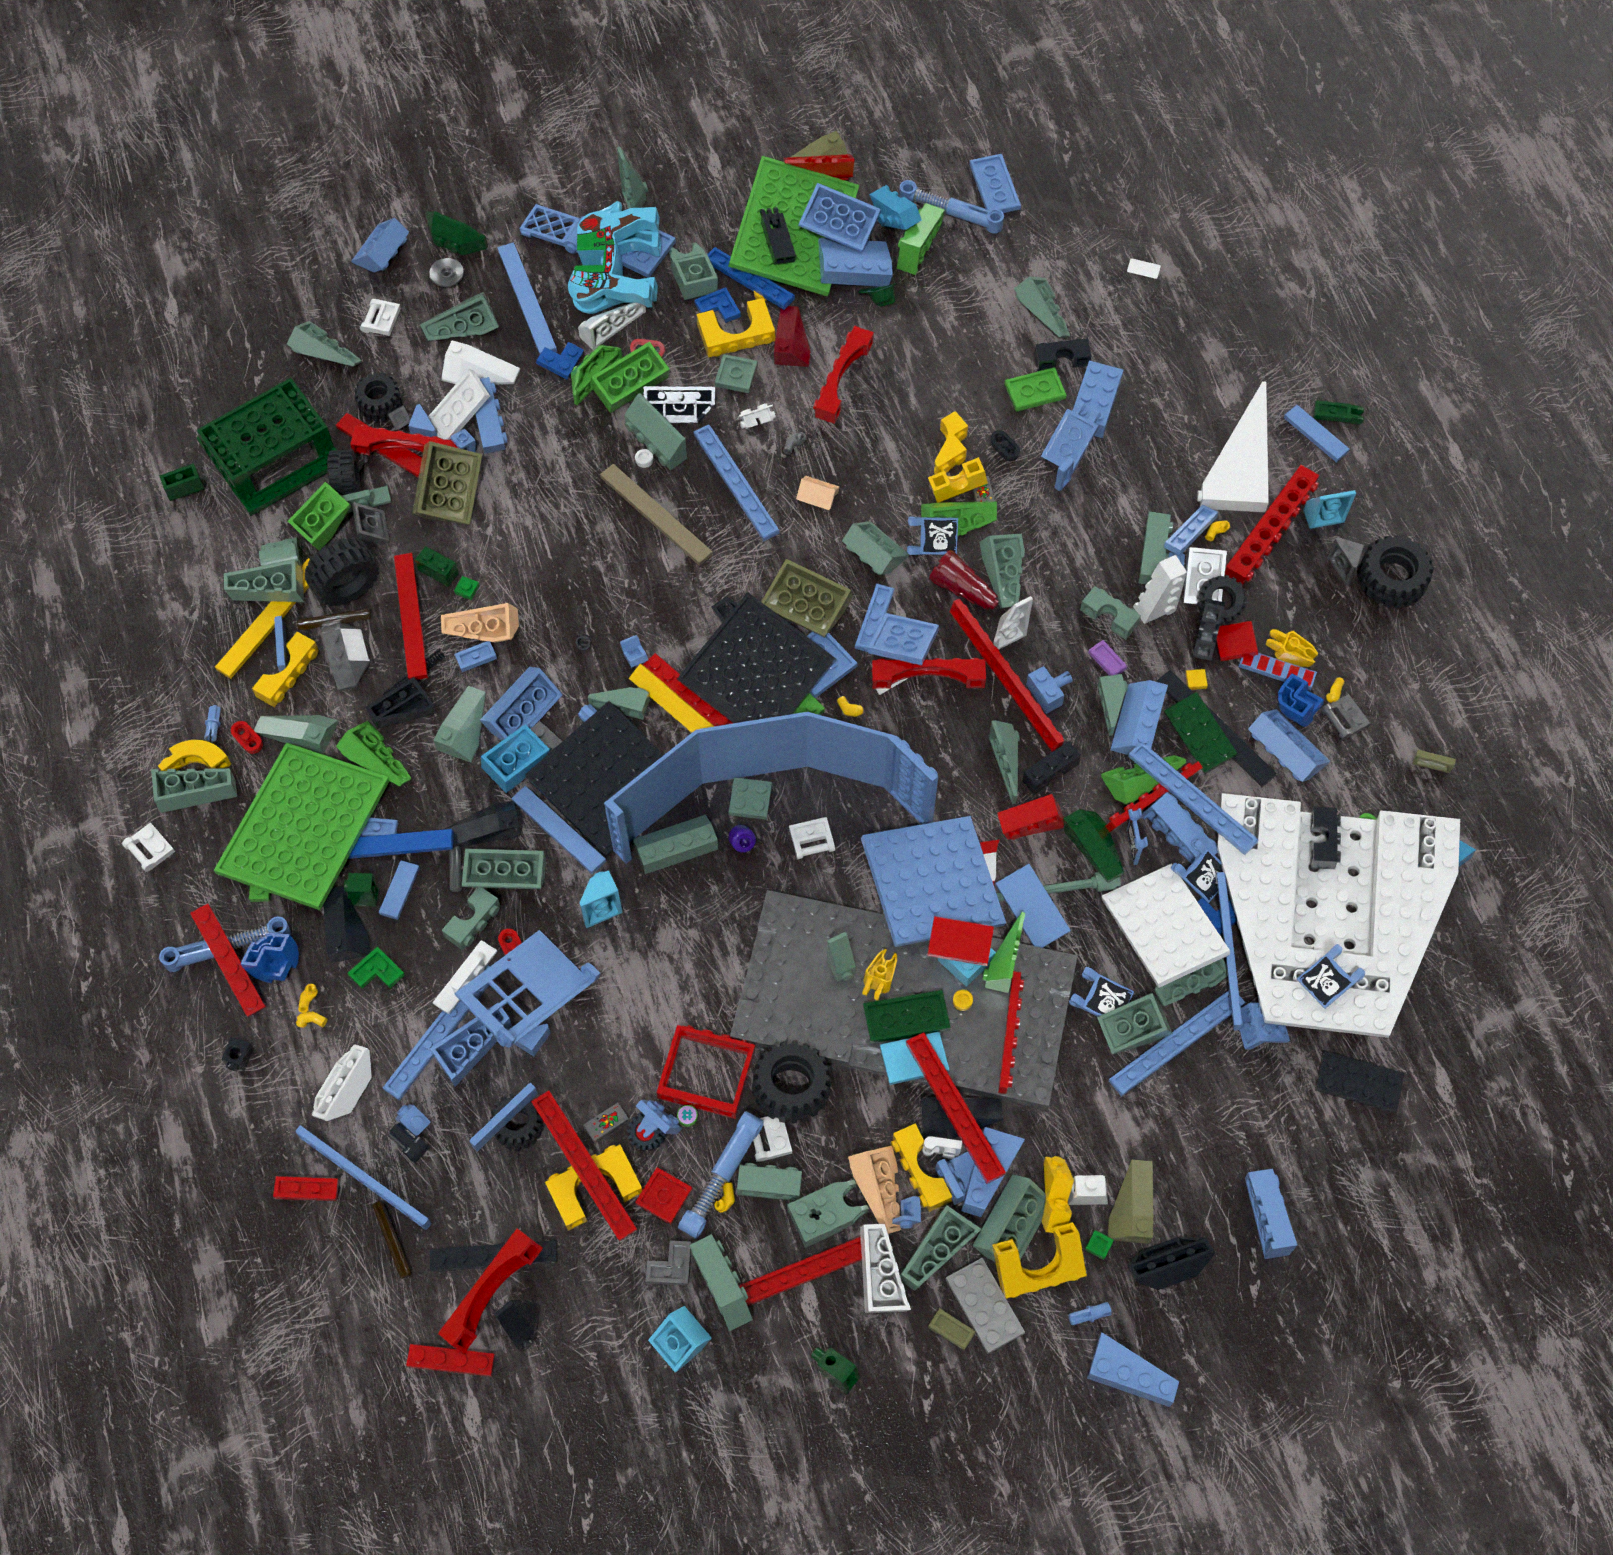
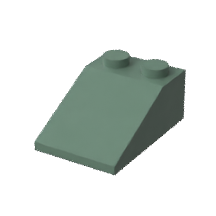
M1153 993L1097 1017L1112 1054L1149 1044L1173 1034L1160 1002Z

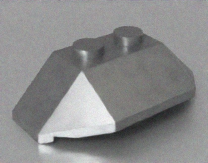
M341 622L322 627V635L338 691L357 687L359 680L370 663L361 629Z

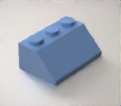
M395 218L378 224L351 262L372 272L385 270L389 265L388 261L390 258H393L398 253V247L406 242V236L409 231Z

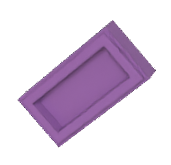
M1104 640L1088 651L1091 657L1109 676L1118 675L1127 669V665Z

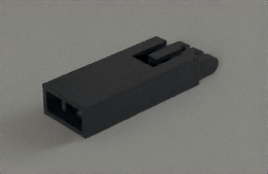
M773 207V213L771 208H767V214L764 209H760L761 225L773 264L794 262L796 254L783 213H779L777 207Z

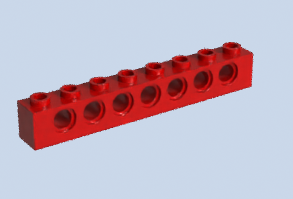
M1303 465L1299 466L1225 568L1224 576L1236 578V582H1241L1242 586L1246 581L1250 582L1255 568L1259 569L1264 561L1263 557L1265 555L1269 556L1273 543L1279 542L1283 535L1281 532L1283 530L1287 531L1292 523L1290 521L1292 517L1296 518L1301 510L1300 506L1302 504L1305 505L1310 498L1309 494L1311 492L1314 493L1318 488L1319 483L1317 481L1320 475Z

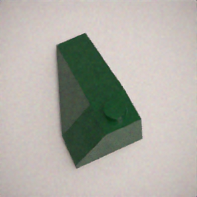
M1079 809L1063 818L1064 833L1107 883L1124 874L1112 836L1105 827L1107 824L1097 812Z

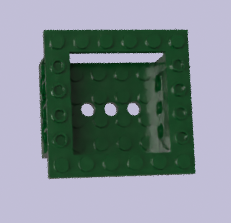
M292 378L287 379L196 430L199 435L196 437L197 441L250 516L328 473V454L330 451L336 450L328 427ZM277 419L283 420L280 424H274ZM261 428H267L263 433L258 432ZM245 437H251L247 442L242 441ZM306 443L310 445L318 456L317 459L256 492L249 476Z

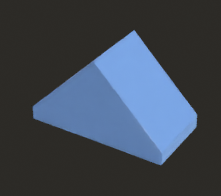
M416 405L408 425L410 433H418L428 437L437 436L436 429L421 405Z
M548 1024L535 1027L514 1045L534 1057L550 1035Z

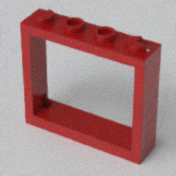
M677 1025L656 1092L657 1098L680 1105H691L695 1109L736 1119L755 1055V1045L746 1040H735L726 1034L719 1036L710 1030L703 1029L699 1031L690 1025L688 1027ZM682 1038L747 1055L733 1104L668 1088Z

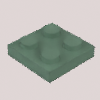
M723 354L715 380V387L749 393L758 361Z
M734 778L729 815L767 820L772 782Z

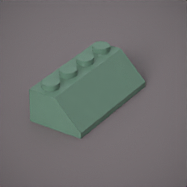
M639 393L624 415L625 427L629 432H633L640 443H644L647 449L658 457L659 462L663 466H667L671 471L687 459L686 440Z
M706 815L632 839L645 874L718 850L717 837Z
M465 849L462 887L541 889L546 867L544 851Z
M1012 1174L973 1246L985 1257L995 1262L992 1245L1013 1239L1021 1260L1041 1223L1046 1194L1030 1178Z

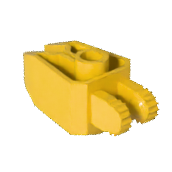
M1277 629L1270 631V637L1277 641L1271 638L1267 639L1266 645L1276 651L1275 656L1277 659L1300 667H1310L1315 663L1313 659L1318 655V652L1311 643L1296 632L1291 631L1285 634Z
M887 949L877 954L864 975L863 982L865 987L862 994L867 996L870 989L876 990L874 994V999L879 1000L882 993L890 991L897 963V953H894L890 960L885 959Z

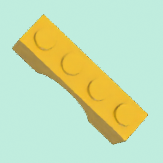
M296 632L286 645L290 654L288 666L277 674H263L252 688L257 698L273 707L283 700L288 689L294 686L298 676L305 672L309 662L315 659L319 650L316 642L299 632Z
M916 1123L893 1133L892 1147L896 1153H900L902 1157L900 1159L901 1165L905 1171H909L911 1175L909 1178L910 1183L914 1189H918L921 1195L918 1197H920L922 1207H927L928 1211L931 1212L950 1203L952 1195L944 1179L930 1177L919 1168L917 1156L924 1146V1139Z

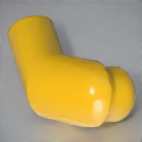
M1228 521L1212 523L1205 539L1213 541L1216 534L1229 530L1230 523Z
M1336 678L1330 693L1326 695L1329 703L1340 699L1341 690L1344 685L1343 678Z
M845 696L837 699L842 712L846 716L857 717L863 714V707L849 704Z
M308 984L300 995L298 1010L301 1013L308 1011L309 1003L317 996L318 990L314 984Z
M311 1011L299 1014L296 1025L304 1028L307 1026V1023L313 1022L320 1027H324L328 1019Z
M733 1183L724 1184V1196L719 1201L716 1200L714 1204L715 1209L719 1212H726L735 1202Z

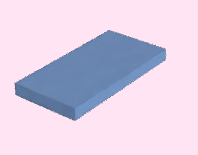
M1002 154L969 161L985 209H999L1003 213L1021 209L1020 201Z
M1030 864L995 883L1015 918L1017 919L1021 912L1025 913L1022 929L1033 946L1043 948L1071 931Z

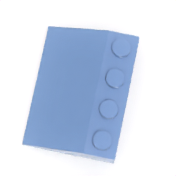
M817 183L798 226L862 252L877 223L881 209Z
M829 238L818 239L821 283L863 286H887L890 284L893 275L892 260L886 242L868 241L863 251L860 252Z

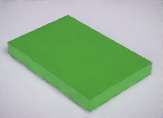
M1055 367L1007 379L1004 383L1016 412L1064 400L1067 396Z

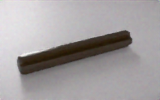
M366 608L298 619L297 627L298 630H306L339 622L349 623L367 620L371 618V612Z
M382 1200L377 1201L372 1206L401 1279L407 1278L411 1275V1271L384 1202Z

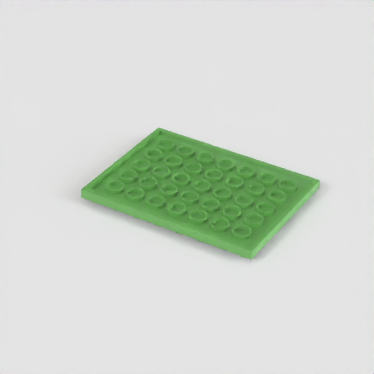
M762 156L728 267L828 296L831 284L821 283L818 244L819 238L826 237L802 228L798 224L817 183L855 199L859 185ZM773 207H777L779 213H783L796 254L794 262L773 264L761 225L760 209H764L767 214V208H771L773 213Z
M286 742L216 865L215 873L320 910L389 783V777Z

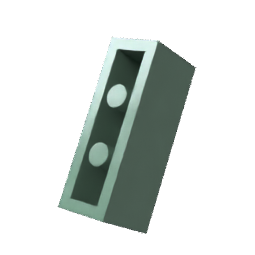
M745 1163V1165H740L737 1195L796 1201L800 1199L802 1171H798L794 1167H787L784 1170L777 1169L773 1165H766L764 1168L757 1167L753 1163Z

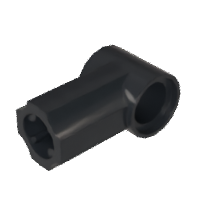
M401 1123L394 1125L388 1134V1137L402 1149V1152L413 1163H416L430 1149L420 1137L414 1136Z

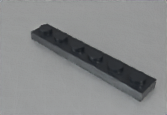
M556 1240L537 1241L536 1243L543 1247V1249L531 1265L557 1263ZM505 1244L430 1249V1271L487 1268Z

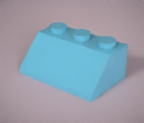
M609 870L598 872L590 878L581 898L580 907L586 928L623 913L619 892Z

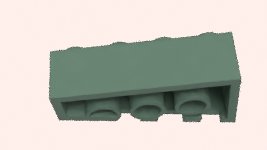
M290 560L224 573V590L232 600L304 602L303 570L296 560Z
M151 769L154 801L160 813L237 797L236 781L230 769H204V771H195V769H187V771H176V769L159 771L158 769Z
M946 1205L901 1272V1281L915 1291L981 1229Z
M711 1234L689 1245L729 1331L752 1321L753 1319L745 1301L748 1299L744 1287L739 1288L740 1280L736 1272L730 1271L729 1268L732 1267L728 1256L723 1257L722 1253L725 1251L719 1240L715 1241Z

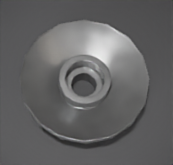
M443 258L431 266L429 273L432 282L436 285L451 287L462 280L464 270L461 263L457 260Z

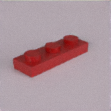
M276 1176L273 1197L275 1199L337 1201L339 1179Z

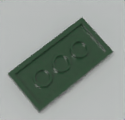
M1197 692L1164 711V714L1196 763L1199 761L1203 768L1201 770L1204 775L1237 756L1236 750Z
M943 990L863 1003L870 1044L914 1037L921 1033L926 1035L949 1031L951 1028Z

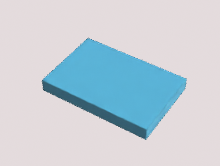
M940 1033L926 1034L946 1071L949 1072ZM911 1038L880 1045L889 1085L924 1077L906 1046V1041Z

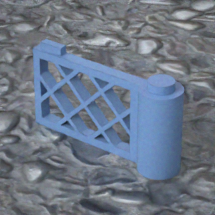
M535 204L519 229L521 235L527 237L534 236L564 246L569 253L573 254L578 253L577 227L583 217L577 218ZM538 211L543 212L545 214L535 218V215ZM558 217L560 220L550 222L549 218ZM547 219V224L538 226L537 222ZM569 221L574 222L571 226L565 227L563 224ZM534 223H535L536 226H537V227L532 228V229H528V228H527L528 225H531V224H534ZM562 225V229L553 231L552 227ZM548 228L551 229V232H549V233H546V234L541 233L542 230H545V229H548ZM565 233L563 239L556 238V235Z

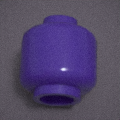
M746 825L734 826L729 833V842L736 851L748 852L756 843L755 834Z

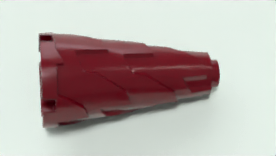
M952 550L944 554L939 560V565L935 566L930 574L929 580L987 610H994L999 603L997 594Z

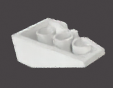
M632 302L593 316L580 324L578 327L579 337L594 350L645 313L646 307L640 303Z
M451 341L445 354L442 381L456 384L468 369L475 371L479 379L489 377L490 382L494 384H514L520 368L470 345Z
M1031 596L1014 604L1000 617L994 638V646L998 649L1027 635L1033 601Z

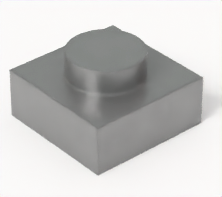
M400 406L387 414L395 430L409 424L411 420L404 406Z

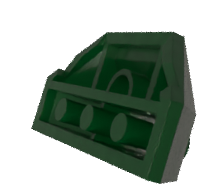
M427 211L425 213L433 243L437 246L447 248L451 252L461 255H467L488 248L486 236L479 234L467 224L436 211Z

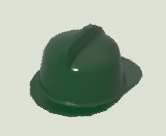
M898 283L858 290V293H868L873 303L878 306H886L895 302L894 285Z

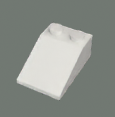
M1187 548L1184 603L1197 604L1199 602L1197 595L1200 593L1199 590L1203 587V584L1213 577L1224 576L1227 551ZM1223 589L1215 590L1212 600L1222 601Z

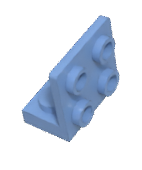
M1249 1003L1241 1008L1242 1029L1240 1033L1245 1049L1251 1050L1264 1042L1287 1043L1290 1041L1285 1025L1264 1022L1259 1003Z
M968 1152L948 1162L942 1159L937 1162L935 1167L939 1177L944 1179L952 1195L954 1205L964 1201L974 1161Z

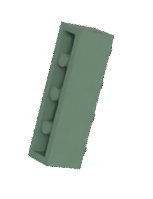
M1149 512L1138 583L1147 584L1152 579L1151 575L1158 563L1169 558V553H1166L1164 548L1165 542L1169 539L1168 533H1172L1173 522H1170L1171 515L1156 512Z

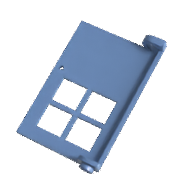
M539 930L455 992V996L496 1037L501 1046L510 1048L599 978L600 972L590 963L584 964L580 971ZM507 969L523 984L509 996L492 981ZM487 984L504 999L489 1011L473 996ZM526 988L542 1003L541 1006L528 1016L512 1001L514 997ZM507 1003L523 1018L509 1030L492 1015Z

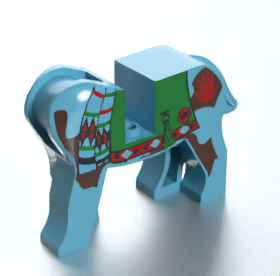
M616 201L609 207L589 213L580 220L577 227V252L583 265L575 266L568 282L569 294L573 298V303L578 310L593 314L622 303L636 302L646 307H652V301H657L658 285L655 277L644 279L624 277L622 255L632 251H643L654 256L661 255L662 241L658 232L660 217L656 207L629 208L622 211L621 202Z

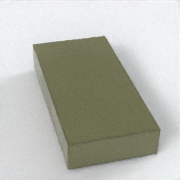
M1417 750L1412 764L1450 773L1456 759Z
M940 1308L928 1328L964 1351L976 1331Z

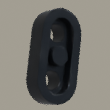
M997 430L991 434L990 443L992 447L1005 460L1015 461L1018 459L1020 447L1006 432Z

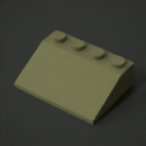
M431 441L424 445L412 515L432 520L470 525L482 454Z
M786 559L761 602L779 616L825 638L847 609L852 600V592L850 589Z

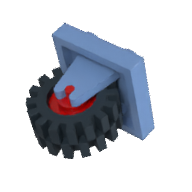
M640 1100L636 1107L642 1113L632 1118L633 1121L629 1122L630 1129H627V1132L630 1133L628 1139L632 1140L631 1144L635 1145L636 1148L654 1150V1148H658L660 1144L664 1143L663 1138L667 1137V1134H678L682 1127L678 1124L679 1120L672 1114L668 1115L664 1111L665 1107L656 1100L655 1102Z

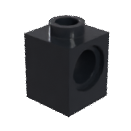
M231 1037L221 1060L229 1070L237 1072L239 1069L245 1071L254 1048L249 1042ZM236 1053H241L238 1059H233Z

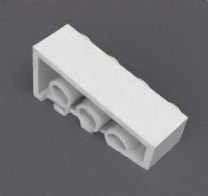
M1176 555L1158 563L1151 575L1152 579L1145 586L1146 592L1140 594V602L1135 603L1133 606L1138 614L1141 615L1140 618L1144 624L1165 614L1170 615L1177 609L1187 571Z
M885 1224L861 1226L865 1313L904 1312L911 1310Z

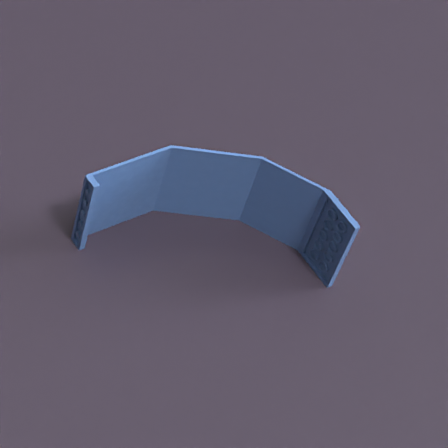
M803 712L696 729L608 799L604 805L613 851L627 864L632 860L629 846L632 839H635L703 783L811 767L885 788L922 825L933 823L938 774L934 768L928 767L924 763L923 758L918 753L915 754L910 749L909 744L905 740H901L895 735L818 714Z

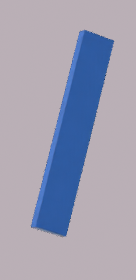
M716 247L707 254L714 268L750 290L759 293L783 310L795 300L794 294L765 277L728 267L731 256Z
M445 829L359 837L348 859L453 850V830Z

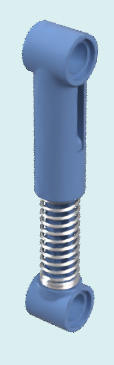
M905 180L900 184V198L905 197L913 203L921 202L924 205L927 203L945 209L944 211H946L947 215L986 227L990 233H998L1003 228L1004 214L999 209L987 210L954 198L948 200L941 196L939 198V195L936 197V194L933 196V193L930 195V192H922V190L918 189L915 182L911 180Z
M274 917L264 927H258L257 930L256 928L254 930L251 929L250 932L248 930L247 932L244 931V933H237L234 936L230 935L227 938L233 949L241 948V946L244 947V945L248 946L252 942H257L265 937L266 933L291 935V929L283 917ZM278 927H283L281 931L275 932ZM205 940L177 948L166 947L159 955L161 963L170 972H176L183 966L214 958ZM171 957H175L172 962H168Z
M747 1111L743 1113L734 1134L711 1171L713 1175L709 1179L710 1182H707L708 1185L702 1191L701 1198H698L699 1201H696L697 1204H694L695 1207L684 1214L678 1229L696 1239L700 1236L707 1222L705 1220L706 1212H709L708 1209L713 1205L712 1202H715L714 1199H717L716 1195H719L718 1192H721L720 1189H723V1183L730 1181L753 1139L760 1133L764 1124L762 1119Z

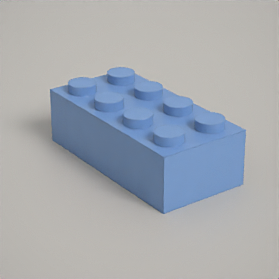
M1089 361L1075 404L1078 400L1086 404V407L1080 414V416L1086 419L1089 418L1094 408L1102 413L1095 423L1099 425V428L1094 436L1103 438L1121 383L1123 369Z

